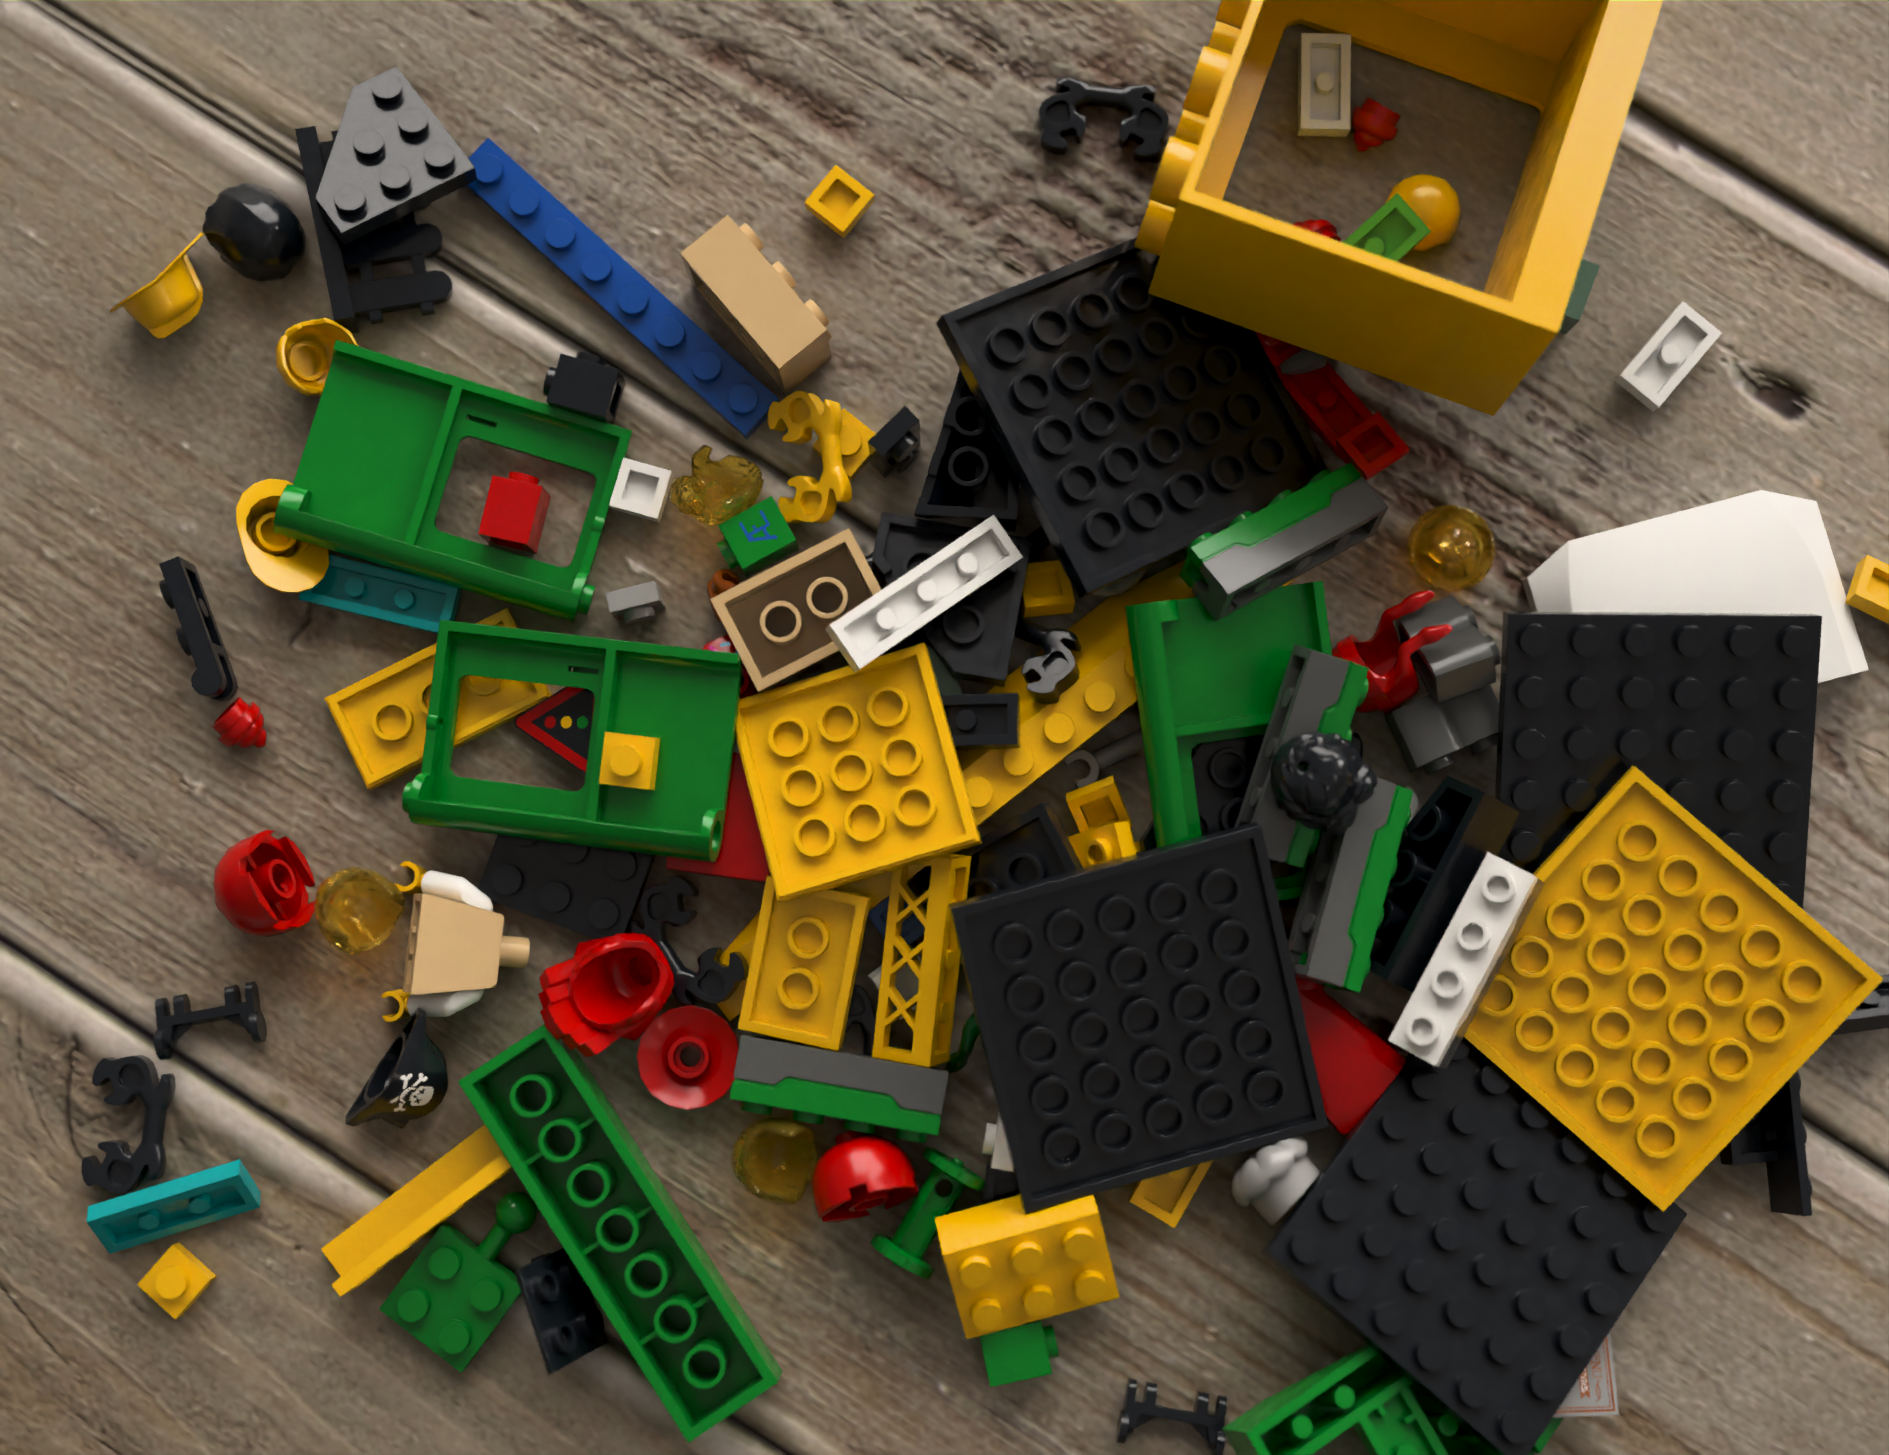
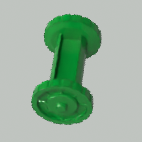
M927 1146L922 1156L933 1166V1169L892 1238L875 1233L870 1242L877 1251L893 1261L894 1265L927 1280L930 1279L935 1270L924 1258L938 1234L935 1217L950 1214L965 1187L982 1191L986 1184L983 1178L965 1167L962 1160L957 1157L952 1159L930 1146ZM942 1179L949 1180L951 1183V1189L946 1195H938L935 1191L936 1184Z

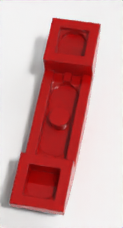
M1255 331L1296 410L1346 464L1350 462L1361 474V477L1369 480L1409 453V447L1379 412L1372 415L1328 362L1326 366L1312 372L1300 375L1282 374L1280 364L1304 348Z

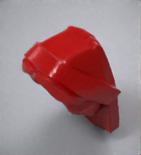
M621 933L577 944L572 959L545 969L539 977L542 991L538 996L543 1007L540 1013L545 1027L556 1040L562 1039L570 1050L577 1048L585 1057L595 1056L619 1037L636 1041L644 1033L670 996L674 987V975L658 945L645 934Z

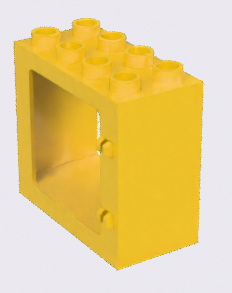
M1221 0L1215 19L1217 21L1209 44L1204 46L1182 107L1184 111L1175 135L1170 137L1149 195L1150 202L1134 245L1135 248L1160 256L1148 293L1494 416L1559 332L1663 0ZM1301 24L1327 34H1351V42L1533 105L1539 109L1541 114L1483 293L1222 201L1279 42L1287 27Z

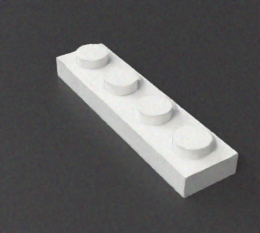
M992 515L830 624L825 630L853 671L857 672L1018 562L1023 556L995 515Z

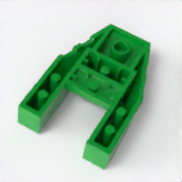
M1368 1344L1266 1398L1222 1428L1237 1455H1312L1352 1426L1370 1455H1496ZM1553 1417L1528 1455L1541 1453L1564 1417Z

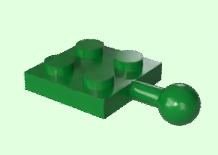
M511 1192L499 1200L495 1209L497 1222L479 1246L448 1222L442 1224L379 1308L381 1312L460 1373L468 1367L522 1294L516 1275L495 1258L513 1234L523 1233L529 1230L535 1223L537 1207L533 1199L526 1193Z

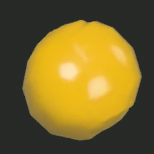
M1418 174L1402 180L1392 188L1386 202L1398 193L1431 230V233L1420 241L1413 250L1427 251L1435 246L1451 241L1461 221V208L1458 194L1445 179L1429 174Z
M328 318L300 322L286 329L285 334L280 337L275 347L276 368L286 385L305 396H321L332 363L335 341L339 340L358 346L351 331Z

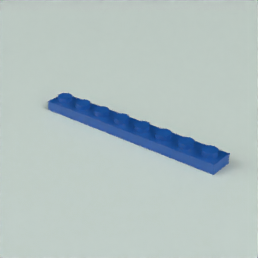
M487 138L468 158L475 166L477 180L466 185V187L746 440L768 418L771 403L774 401L780 402L779 398L490 138Z

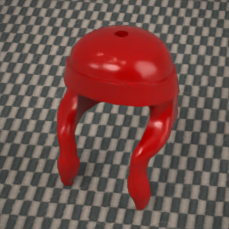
M1433 591L1415 592L1398 605L1386 609L1382 613L1371 639L1359 641L1357 637L1350 634L1337 642L1336 647L1332 649L1333 656L1369 668L1366 676L1368 679L1367 695L1361 706L1356 707V712L1372 713L1380 710L1381 712L1384 711L1387 715L1400 708L1399 703L1412 698L1418 692L1419 682L1410 655L1419 648L1444 638L1453 628L1449 624L1425 627L1418 634L1400 644L1393 620L1423 607L1435 596Z

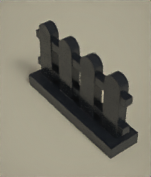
M315 126L295 129L334 321L350 330L353 334L359 333L356 317L369 315L371 324L384 322L382 313L421 307L422 316L435 314L433 305L445 303L450 299L453 292L452 281L446 273L438 270L426 272L424 258L435 256L442 249L443 240L440 230L435 225L429 223L416 225L413 211L402 217L404 227L373 231L344 246L318 211L315 199L338 130L331 131L333 140L319 142ZM428 204V205H426V206H424V207H422V208H419V209H417V210H415V211L423 210V209L427 208L430 204ZM411 260L414 274L375 280L372 266ZM359 268L362 282L349 284L346 270Z

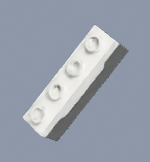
M1487 852L1388 1041L1436 1067L1447 1069L1544 886V883L1538 877Z

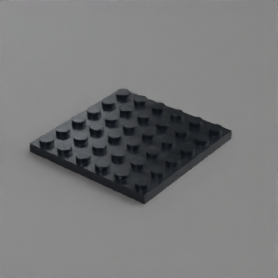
M1137 237L943 314L936 322L1080 599L1186 550L1196 538L1204 533L1211 532L1215 535L1228 528L1229 524L1240 514L1246 511H1251L1254 514L1264 509L1280 493L1286 490H1291L1294 493L1307 486L1309 481L1318 473L1328 469L1255 331L1149 294L1148 291L1160 256L1135 248L1134 245Z
M1503 612L1495 798L1520 812L1497 857L1533 874L1631 766H1635L1803 909L1822 616L1817 614Z
M1257 822L948 904L1007 1148L1025 1213L1329 1127L1262 826Z
M1463 1037L1447 1069L1436 1067L1409 1052L1399 1074L1355 1125L1261 1253L1496 1455H1528L1687 1213L1674 1202L1664 1212L1471 1042Z

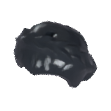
M1312 732L1296 736L1279 748L1278 752L1273 756L1270 767L1271 787L1278 808L1285 811L1291 820L1299 821L1308 829H1322L1325 833H1334L1336 835L1343 834L1352 826L1356 819L1359 805L1366 802L1374 794V789L1378 783L1376 774L1369 765L1362 761L1357 749L1352 746L1349 740H1344L1338 733L1324 734ZM1307 763L1308 769L1304 772L1300 771L1301 765Z

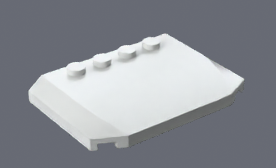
M1760 490L1581 537L1563 544L1522 581L1531 612L1776 613L1821 615L1818 684L1869 670L1849 605L1845 603L1846 595L1817 501Z

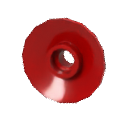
M693 1005L669 1009L655 1018L641 1036L637 1053L640 1078L649 1092L667 1106L686 1110L708 1106L724 1096L735 1079L733 1077L739 1049L737 1036L728 1022L710 1009ZM692 1046L698 1049L700 1060L696 1065L690 1066L684 1063L682 1051L685 1047Z

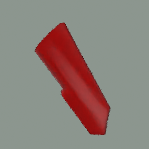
M1295 977L1326 1118L1338 1133L1347 1134L1385 1092L1403 1068L1406 1059L1323 990L1325 986Z

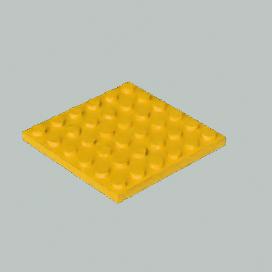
M1631 766L1533 873L1544 883V886L1464 1037L1664 1212L1882 982L1883 978L1638 768Z

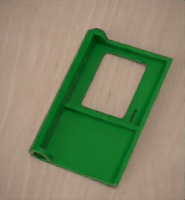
M440 620L429 711L426 720L421 773L416 775L413 782L406 784L402 795V808L404 812L408 813L410 821L418 825L714 862L719 855L723 839L742 682L741 656L738 653ZM473 675L583 688L593 692L595 702L585 783L582 789L570 791L456 776L452 772L451 763L462 680L467 676ZM605 732L661 738L655 790L599 784Z

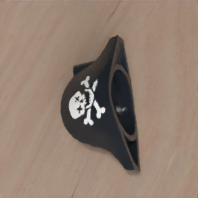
M418 1007L374 1069L346 1115L347 1125L357 1126L371 1120L382 1119L403 1129L409 1120L418 1119L429 1114L443 1101L448 1088L446 1060L442 1051L428 1036L425 1029L426 1013Z

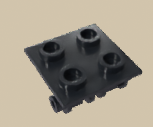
M564 1248L553 1253L549 1252L530 1260V1264L514 1271L548 1375L555 1373L608 1343L604 1331V1320L601 1312L596 1308L591 1290Z

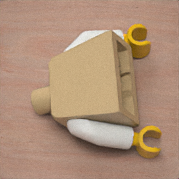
M404 861L400 864L403 868L413 870L415 878L408 886L394 883V886L401 892L414 895L403 989L387 991L381 995V998H396L399 1002L398 1013L382 1015L385 1021L393 1022L408 1018L410 1015H413L418 1007L425 1011L426 1017H448L479 1001L484 989L495 988L499 966L526 968L530 952L529 938L502 935L504 915L493 912L491 898L464 877L434 870L427 872L424 867L410 861Z

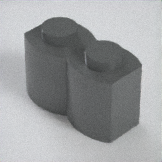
M1449 595L1427 603L1420 609L1394 620L1400 644L1418 634L1425 627L1442 624L1452 626V631L1444 638L1432 644H1427L1410 655L1414 670L1418 672L1426 690L1437 703L1496 682L1495 666L1500 664V654L1497 645L1490 635L1484 637L1478 630L1475 615L1468 605L1462 607L1453 596Z
M1490 684L1437 703L1430 695H1427L1390 712L1384 717L1410 772L1423 767L1427 775L1454 764L1455 760L1452 753L1469 746L1474 755L1497 745L1499 702Z

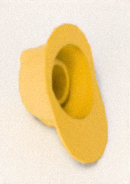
M201 232L153 281L109 310L110 313L122 307L157 339H164L189 323L198 314L203 302V287L187 252L204 233Z
M266 479L254 483L242 493L236 506L237 530L249 568L253 575L265 586L277 591L300 593L312 589L325 576L329 566L328 549L282 536L273 531L275 513L280 497L288 484L293 485V483L279 479Z

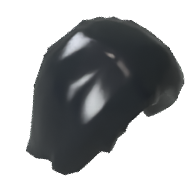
M251 183L229 187L219 193L217 200L205 212L202 230L210 245L221 254L220 258L245 278L260 282L283 279L291 272L294 264L305 255L306 234L300 224V220L291 207L273 190Z

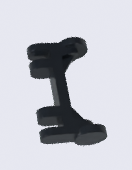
M256 982L245 983L246 1002L241 1000L238 985L226 986L224 989L225 1006L191 1012L190 1000L187 994L174 996V1015H171L167 998L156 999L157 1030L154 1034V1046L160 1060L171 1059L173 1048L176 1046L178 1039L193 1025L225 1019L244 1027L251 1034L255 1043L265 1042L267 1028L265 1018L260 1010L259 991Z
M1128 1379L1123 1410L1120 1411L1117 1424V1443L1125 1444L1127 1433L1132 1434L1134 1428L1156 1417L1188 1422L1207 1441L1208 1448L1212 1449L1211 1455H1223L1225 1433L1222 1428H1224L1227 1396L1218 1395L1213 1416L1207 1414L1209 1393L1197 1392L1194 1412L1155 1405L1157 1383L1146 1382L1143 1402L1135 1401L1137 1380Z

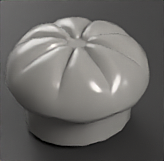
M1295 1136L1260 1146L1255 1153L1250 1154L1237 1168L1231 1182L1232 1196L1236 1203L1246 1207L1251 1203L1271 1226L1275 1224L1303 1195L1320 1173L1305 1155L1308 1151L1307 1140L1301 1136Z

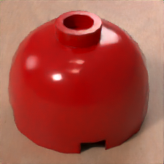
M271 830L262 831L230 847L215 868L213 882L215 903L224 917L243 933L264 937L281 935L308 923L316 908V900L308 903L309 896L305 885L312 887L315 885L305 856L292 840L286 836L277 840L271 836L274 832Z
M853 1130L844 1132L835 1137L836 1146L824 1152L814 1167L812 1177L814 1203L819 1219L822 1217V1221L827 1223L869 1216L870 1214L867 1212V1209L884 1203L886 1210L910 1200L919 1192L915 1172L907 1153L896 1142L882 1136L867 1137L866 1133Z

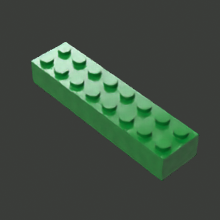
M544 1024L458 1081L688 1443L779 1382L782 1374L781 1367L576 1049L570 1050L562 1039L556 1040Z

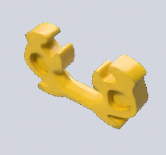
M795 391L781 402L774 401L771 403L768 411L769 428L783 432L788 427V432L783 435L782 441L793 444H804L810 441L812 431L814 430L820 441L823 472L819 483L815 477L795 476L789 479L788 485L796 488L794 499L779 497L778 506L787 523L801 524L802 522L824 524L833 517L838 501L850 503L852 500L851 483L843 468L839 439L842 426V410L839 402L827 399L822 402L815 394Z

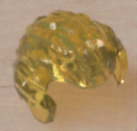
M703 445L691 456V476L683 475L672 480L669 499L685 515L694 517L708 525H719L754 505L762 490L764 480L762 479L761 469L753 462L748 461L747 458L727 455L720 460H712L709 458L712 448L708 445Z

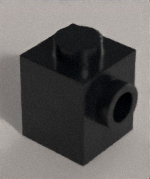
M577 352L576 357L560 354L557 367L551 366L546 374L543 395L547 396L546 402L551 406L613 425L626 381L619 369L605 366L606 360L587 352Z

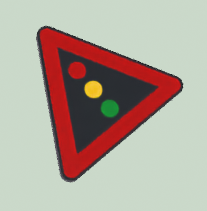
M564 687L515 718L514 724L516 728L586 774L595 702L593 692L583 688Z

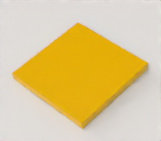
M925 643L879 656L857 672H854L849 665L739 699L735 736L777 901L780 903L982 844L930 655Z

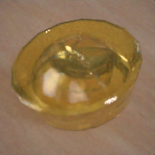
M1452 504L1434 507L1420 516L1410 530L1407 544L1410 564L1419 578L1435 589L1448 592L1467 590L1481 582L1493 566L1496 551L1493 533L1485 520L1469 508Z

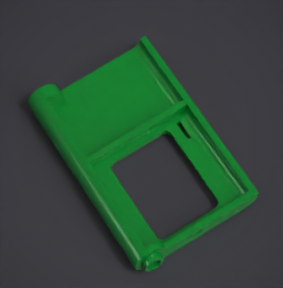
M336 340L333 347L332 363L293 485L288 484L280 497L275 513L273 531L282 536L575 622L578 613L588 615L596 586L587 583L610 511L609 503L621 463L627 455L632 430ZM474 438L593 475L596 485L576 551L569 566L564 568L447 534L436 528L435 522L459 444L463 439Z
M1323 581L1280 586L1218 621H1215L1197 597L1125 606L1156 848L1202 836L1191 758L1193 747L1200 743L1265 734L1294 644L1332 655ZM1312 854L1307 855L1304 867H1300L1297 873L1273 877L1278 901L1301 897Z

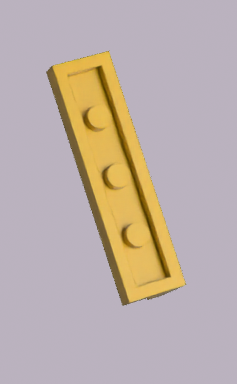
M945 854L915 863L931 867L929 889L919 898L914 895L907 885L908 866L892 870L872 1057L927 1068L949 1061L960 952L948 904L967 899L971 856ZM904 901H906L907 904L909 905V906H908L907 908H905V909H904ZM928 901L926 911L922 905ZM915 913L925 927L924 941L911 950L901 936L902 922ZM899 952L903 956L900 961H898ZM922 953V959L920 963L917 956H919ZM906 965H909L919 979L918 993L906 1002L895 987L897 973ZM893 1003L897 1007V1010L894 1013H892ZM915 1005H916V1014H914V1012H913L912 1009H911V1008H913ZM901 1016L904 1017L914 1032L912 1051L889 1047L891 1024Z
M485 1124L321 1248L340 1275V1278L331 1284L340 1297L358 1288L513 1169Z

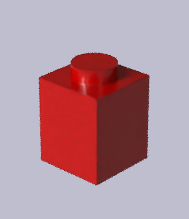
M514 471L509 472L508 478L492 475L478 534L487 543L537 554L551 496L543 486L538 485L539 479L534 476Z

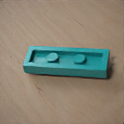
M329 555V566L324 578L312 589L300 592L298 599L304 603L438 635L440 620L455 621L463 589L424 577Z
M239 1159L88 1206L86 1222L108 1253L111 1254L259 1208L261 1191Z

